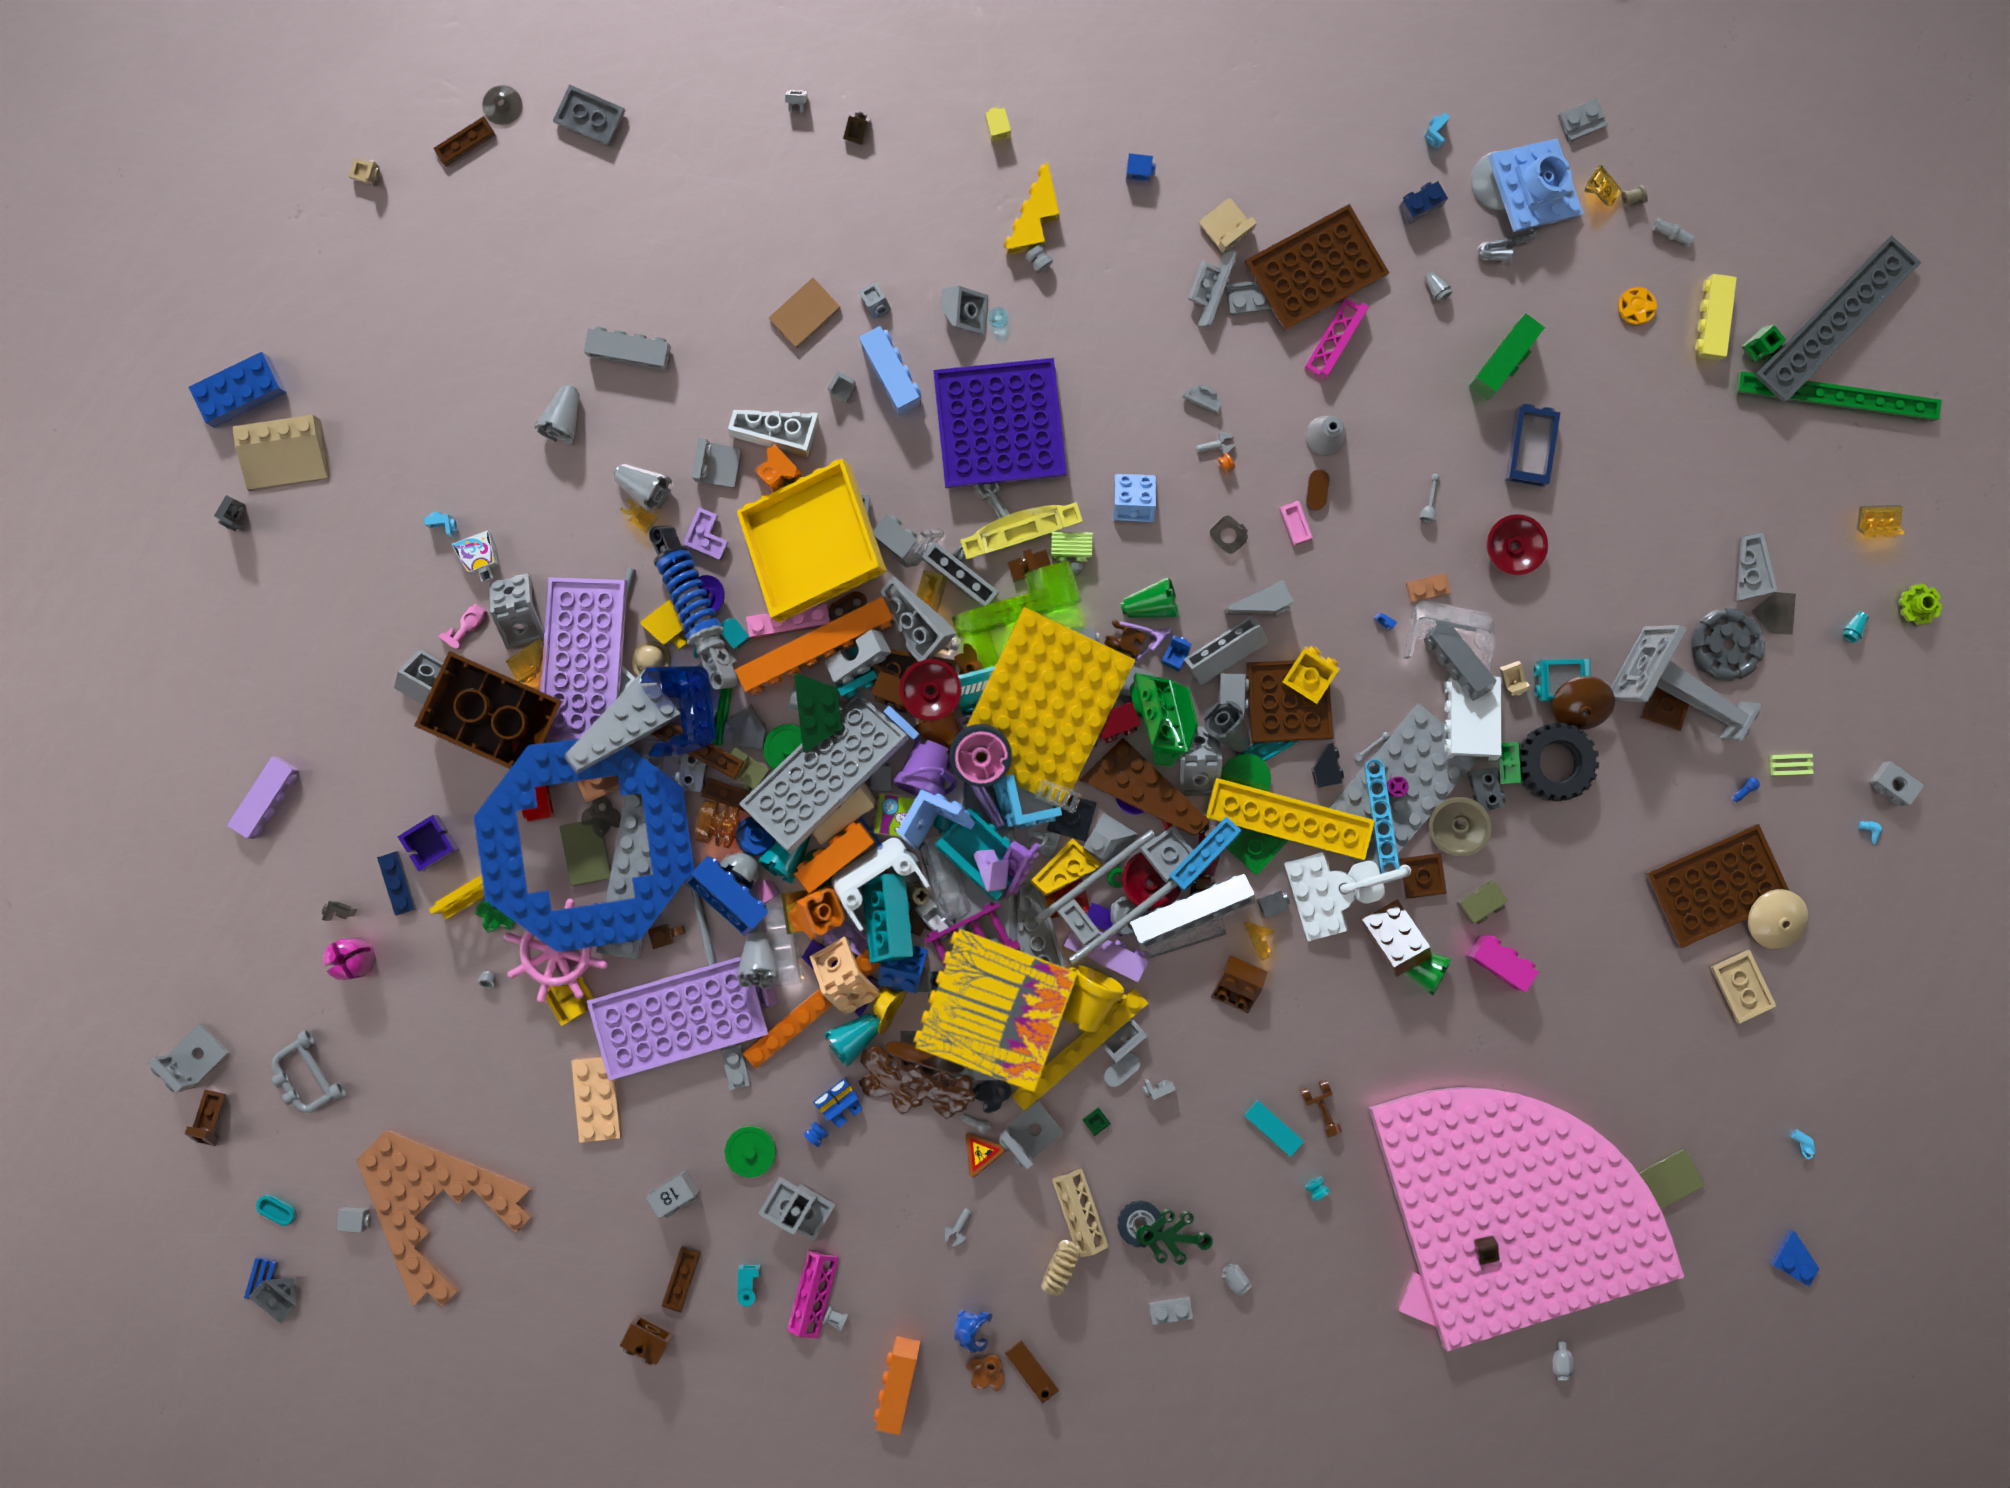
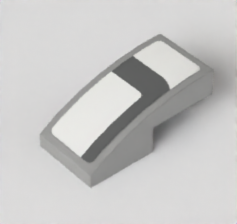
M930 896L926 904L915 908L932 931L938 930V932H941L955 925L932 896ZM949 933L941 937V942L947 940L952 934Z

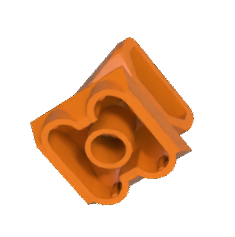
M775 444L772 447H767L768 461L759 464L754 470L756 475L772 492L777 491L782 486H786L785 482L794 483L796 479L803 477L798 468Z
M830 886L820 890L817 888L813 892L808 893L804 898L798 900L796 906L788 913L794 931H804L811 940L824 935L835 927H839L845 919L836 892Z

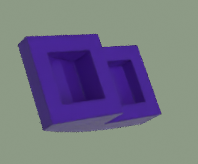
M1091 902L1087 916L1095 926L1108 930L1113 926L1111 910Z

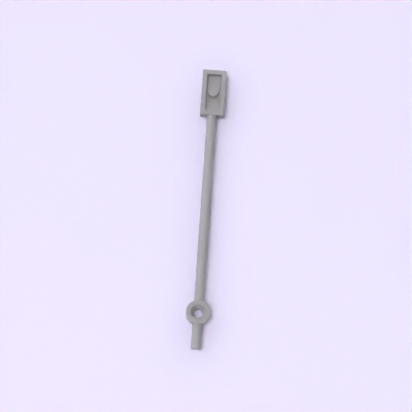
M685 882L683 883L686 887L691 888ZM691 888L708 966L716 964L702 899ZM733 1044L727 1046L726 1049H722L721 1053L730 1090L750 1086L746 1061L742 1054V1045L735 1046Z

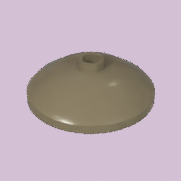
M1454 797L1441 802L1432 812L1429 821V832L1433 842L1440 850L1452 856L1464 857L1479 852L1489 841L1492 830L1491 819L1486 809L1478 802L1465 797ZM1463 820L1465 824L1460 825L1457 821Z

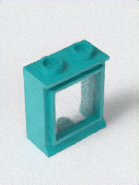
M1590 659L1536 661L1533 670L1534 677H1537L1534 694L1535 697H1538V702H1552L1556 691L1565 682L1576 677L1591 676Z

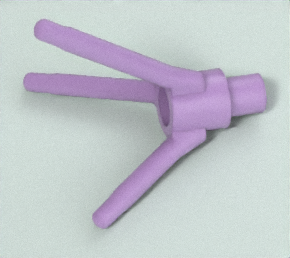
M1120 622L1121 626L1150 633L1151 644L1135 658L1134 664L1150 650L1154 651L1162 641L1172 635V630L1169 627L1158 630Z

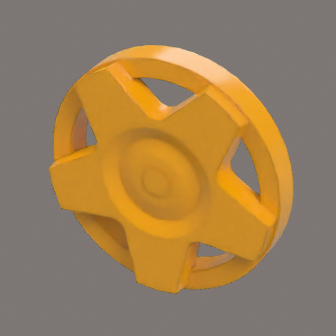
M1643 287L1628 289L1618 301V312L1621 318L1632 325H1643L1650 321L1656 313V299L1648 289ZM1623 301H1624V302L1626 303V305H1627L1624 309H1622V302H1623ZM1646 312H1651L1650 316L1646 319ZM1634 316L1637 321H1634L1628 317Z

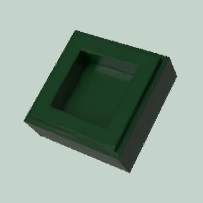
M1099 1107L1082 1119L1094 1136L1111 1124Z

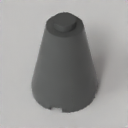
M1226 701L1227 703L1222 705L1220 703L1215 704L1205 715V730L1210 736L1233 752H1245L1251 742L1242 709L1237 703L1232 701Z

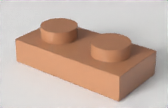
M1446 573L1406 583L1410 603L1451 593Z

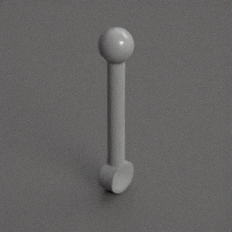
M1384 732L1382 737L1361 753L1355 754V760L1361 761L1363 756L1382 741L1388 740L1390 734Z

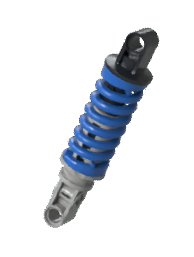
M653 526L650 529L649 538L658 555L653 562L659 574L663 576L662 581L667 585L666 590L671 595V602L675 604L674 609L679 614V621L683 624L682 629L686 633L687 644L696 646V652L702 660L710 684L714 689L735 687L738 677L725 650V644L720 639L724 628L717 618H711L715 615V610L708 608L711 605L710 599H703L706 597L707 591L700 589L703 586V582L700 579H696L699 576V572L692 570L695 567V563L690 560L693 559L690 548L681 545L676 529L673 526Z

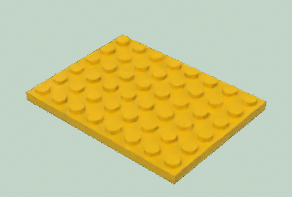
M1023 607L966 727L974 724H987L1000 730L1008 739L1012 750L1011 765L1005 776L1014 775L1017 786L1064 807L1132 669L1135 659ZM980 751L976 754L975 758L978 761H983L986 759L987 754Z

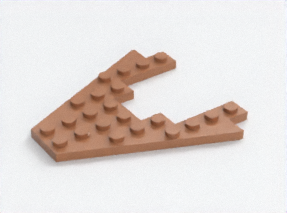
M386 1130L357 1159L413 1306L427 1293L441 1306H444L459 1291L416 1248L430 1233L416 1217L443 1190L457 1204L474 1190L515 1233L532 1218L518 1203L531 1190L529 1186L393 1131Z

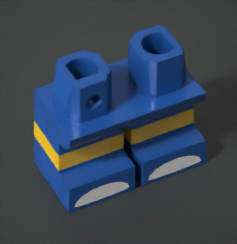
M846 1077L813 1101L814 1105L824 1114L827 1121L831 1120L838 1128L848 1121L842 1114L844 1109L848 1108L853 1116L863 1109L858 1101V1094Z

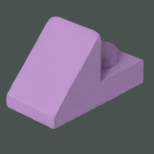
M994 850L977 851L974 854V858L986 890H1004L1007 883L1009 860L998 861Z

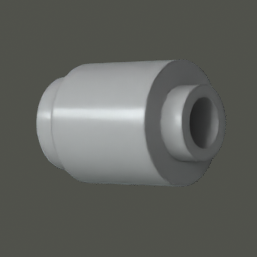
M1231 1263L1223 1269L1222 1278L1233 1293H1237L1240 1296L1251 1288L1249 1278L1238 1264L1233 1265Z

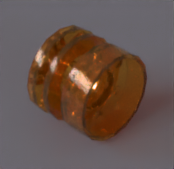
M704 800L696 824L695 841L709 844L712 837L716 836V846H720L724 838V848L730 849L736 838L737 827L740 824V808L733 807L730 813V805H725L722 813H720L719 803Z

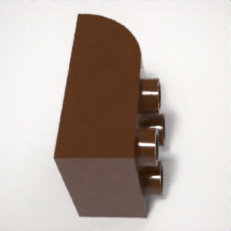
M449 651L414 727L510 769L529 745L544 744L563 701ZM520 741L515 753H513L511 742Z

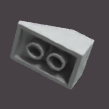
M1284 580L1227 606L1224 612L1229 615H1273L1276 613L1279 616L1291 609L1290 605L1294 601Z

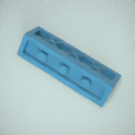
M1226 816L1169 877L1179 885L1181 891L1185 892L1241 834V830Z

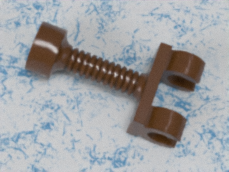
M1324 1079L1318 1082L1323 1092L1322 1094L1312 1098L1307 1087L1300 1090V1093L1307 1106L1315 1102L1318 1103L1317 1105L1327 1124L1324 1131L1327 1138L1341 1133L1342 1129L1339 1123L1333 1122L1331 1114L1326 1107L1327 1105H1325L1324 1098L1333 1095L1327 1080Z

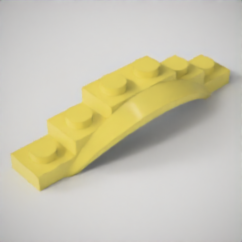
M1077 502L1066 506L1049 505L1035 507L995 520L978 530L973 536L961 539L960 542L967 560L1041 537L1045 534L1081 523L1083 520Z

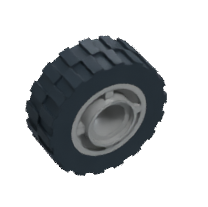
M1143 1200L1133 1201L1125 1205V1208L1120 1211L1117 1224L1121 1237L1134 1247L1146 1248L1148 1245H1142L1136 1239L1137 1229L1135 1222L1142 1218L1145 1219L1146 1224L1151 1225L1161 1217L1160 1211L1151 1203ZM1164 1226L1161 1227L1158 1231L1163 1232L1162 1229L1164 1228ZM1148 1231L1143 1234V1237L1147 1236Z

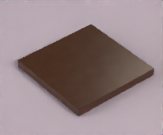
M1296 660L1247 662L1251 744L1333 740L1330 685L1316 704L1283 683L1284 678Z

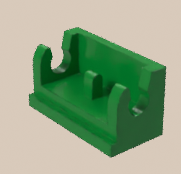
M1520 742L1501 743V756L1499 758L1501 784L1522 783Z

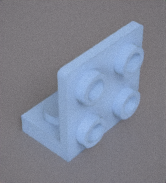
M1116 474L1113 520L1154 522L1156 477L1152 475Z

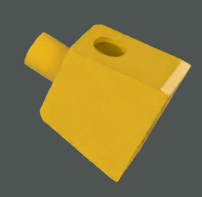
M669 599L643 619L640 624L664 646L667 647L673 642L677 649L681 650L688 644L682 635L685 632L682 629L683 624L678 619L679 614L675 612V604Z

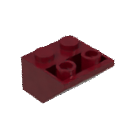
M1132 702L1112 709L1099 739L1101 742L1105 740L1107 744L1119 738L1118 735L1122 733L1128 736L1138 731L1137 728L1141 724Z

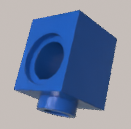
M1129 153L1126 179L1150 182V177L1155 175L1156 163H1152L1153 156Z

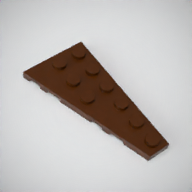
M1124 738L1080 779V782L1088 784L1103 793L1105 792L1134 808L1147 812L1157 819L1166 821L1195 837L1210 824V820Z

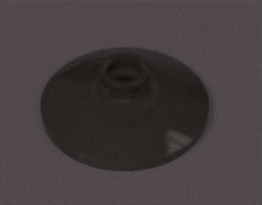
M506 85L491 88L485 94L482 102L485 116L497 125L513 123L520 116L523 107L519 93ZM504 100L503 105H498V101Z

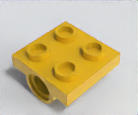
M582 976L576 979L583 992V997L580 999L575 997L569 984L549 986L546 1001L561 1026L589 1011L587 1001L595 999Z

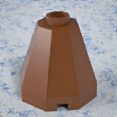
M953 712L947 717L936 721L920 720L914 727L920 736L948 748L947 752L949 753L954 738L961 731Z

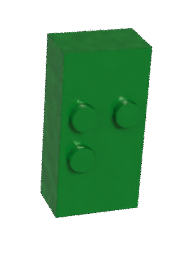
M1525 313L1513 326L1470 383L1469 387L1489 400L1508 376L1513 377L1520 368L1517 364L1520 366L1531 354L1532 351L1529 348L1545 327Z

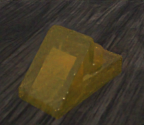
M1598 165L1588 180L1584 191L1595 193L1606 206H1612L1622 189L1602 165Z
M1247 921L1244 922L1243 925L1260 960L1263 961L1270 958L1268 954L1271 952L1266 940L1262 942L1261 938L1276 931Z

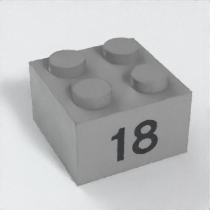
M685 1170L653 1190L646 1196V1199L658 1219L662 1216L668 1218L676 1213L679 1209L678 1206L681 1204L684 1208L697 1198L696 1194L700 1190L688 1170Z

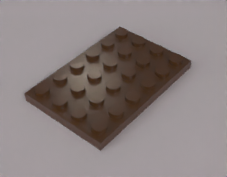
M1350 204L1246 259L1244 262L1284 332L1390 273Z
M1759 824L1750 826L1645 873L1679 948L1686 947L1747 920L1751 907L1763 894L1777 889L1789 890Z

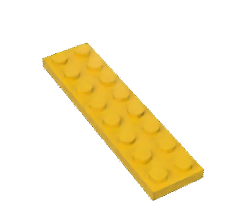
M1215 778L1206 813L1208 819L1221 822L1227 816L1236 826L1361 860H1365L1375 820L1219 778Z

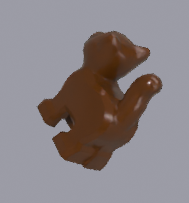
M1113 620L1112 625L1117 629L1123 630L1121 637L1118 639L1115 636L1106 635L1104 644L1116 651L1129 654L1135 659L1140 649L1135 647L1134 643L1138 641L1140 644H1143L1147 635L1136 629L1121 626L1120 622Z

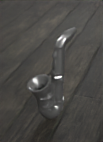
M1538 227L1531 228L1530 232L1526 234L1484 242L1478 247L1477 254L1482 260L1502 261L1510 265L1513 247L1535 239Z

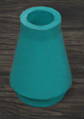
M1857 612L1856 616L1843 629V638L1852 643H1857L1861 640L1869 616L1864 612Z

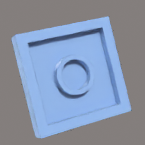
M888 706L884 710L893 720V723L904 733L906 732L913 740L920 737V734L893 708Z

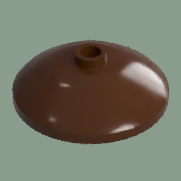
M1592 676L1576 677L1565 682L1556 691L1552 700L1553 713L1558 722L1567 723L1569 726L1574 725L1578 727V730H1587L1599 726L1609 718L1615 706V697L1611 687L1602 679Z

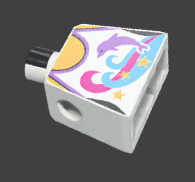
M487 530L452 544L468 573L471 575L479 573L482 582L493 579L490 568L499 565L493 533Z

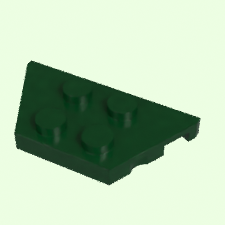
M795 673L794 679L803 752H807L842 729L837 687Z

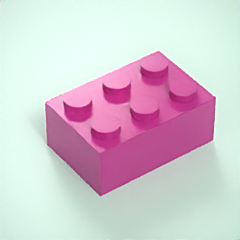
M1479 935L1466 956L1515 990L1526 993L1539 973L1535 969L1536 965L1528 959L1518 958L1519 953L1512 948L1502 947L1500 945L1501 941L1492 935Z

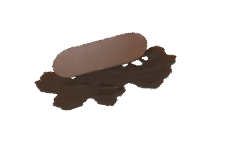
M901 1041L888 1042L885 1049L893 1057L887 1056L878 1046L862 1051L860 1063L870 1072V1074L865 1075L859 1081L863 1093L867 1096L878 1098L890 1093L893 1096V1106L901 1114L908 1112L910 1107L916 1108L921 1106L923 1099L927 1098L930 1099L934 1110L947 1119L958 1112L966 1110L968 1102H973L977 1097V1094L972 1090L973 1082L969 1076L959 1075L953 1078L950 1075L962 1072L965 1066L917 1049L915 1045ZM903 1060L915 1063L916 1065H904ZM892 1061H896L895 1066H891ZM922 1066L939 1070V1072L934 1075L926 1074L923 1072ZM942 1075H945V1079L948 1078L950 1086L944 1085ZM952 1080H955L957 1084L954 1085Z

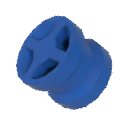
M814 1121L811 1124V1129L805 1131L803 1135L813 1145L819 1147L823 1138H827L829 1133Z

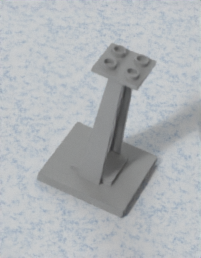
M1683 626L1643 627L1611 686L1615 701L1647 702L1654 688L1658 687L1727 724L1720 736L1721 739L1743 741L1750 732L1749 728L1752 722L1758 717L1759 709L1762 705L1760 703L1739 702L1736 706L1670 661L1687 630Z

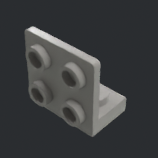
M698 438L692 473L693 480L695 482L734 488L741 448L709 443L705 438Z

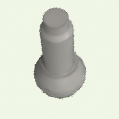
M963 1114L961 1119L976 1127L981 1134H988L991 1131L992 1126L989 1121H980L970 1115Z

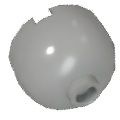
M735 851L727 854L720 862V867L725 872L728 871L733 874L738 884L739 882L745 884V887L748 889L754 887L758 880L760 869L753 855Z

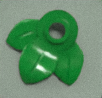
M482 901L477 905L475 914L483 917L482 924L487 933L495 931L500 925L507 930L512 929L514 921L489 902Z

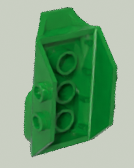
M1135 673L1133 677L1134 682L1130 685L1131 696L1137 715L1144 719L1154 763L1171 767L1182 754L1190 751L1198 727L1190 689L1170 679Z

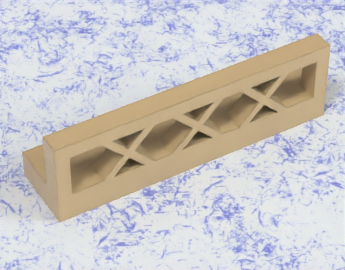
M1077 1169L1067 1175L1053 1178L1052 1181L1072 1240L1075 1245L1080 1247L1079 1257L1092 1256L1108 1248L1109 1246L1083 1170ZM1075 1176H1077L1079 1180L1078 1188L1075 1187L1072 1179ZM1081 1196L1085 1198V1208L1081 1206ZM1088 1216H1090L1093 1221L1091 1227L1088 1226L1087 1223ZM1095 1235L1098 1237L1100 1242V1246L1095 1247L1093 1241Z

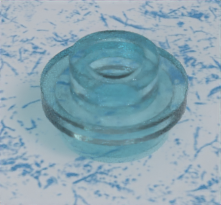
M1001 307L993 308L988 314L989 323L997 328L1003 327L1008 321L1007 311ZM996 315H1001L1002 319L1000 321H996L994 317Z

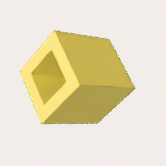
M995 107L985 113V120L991 142L1011 137V129L1005 108Z

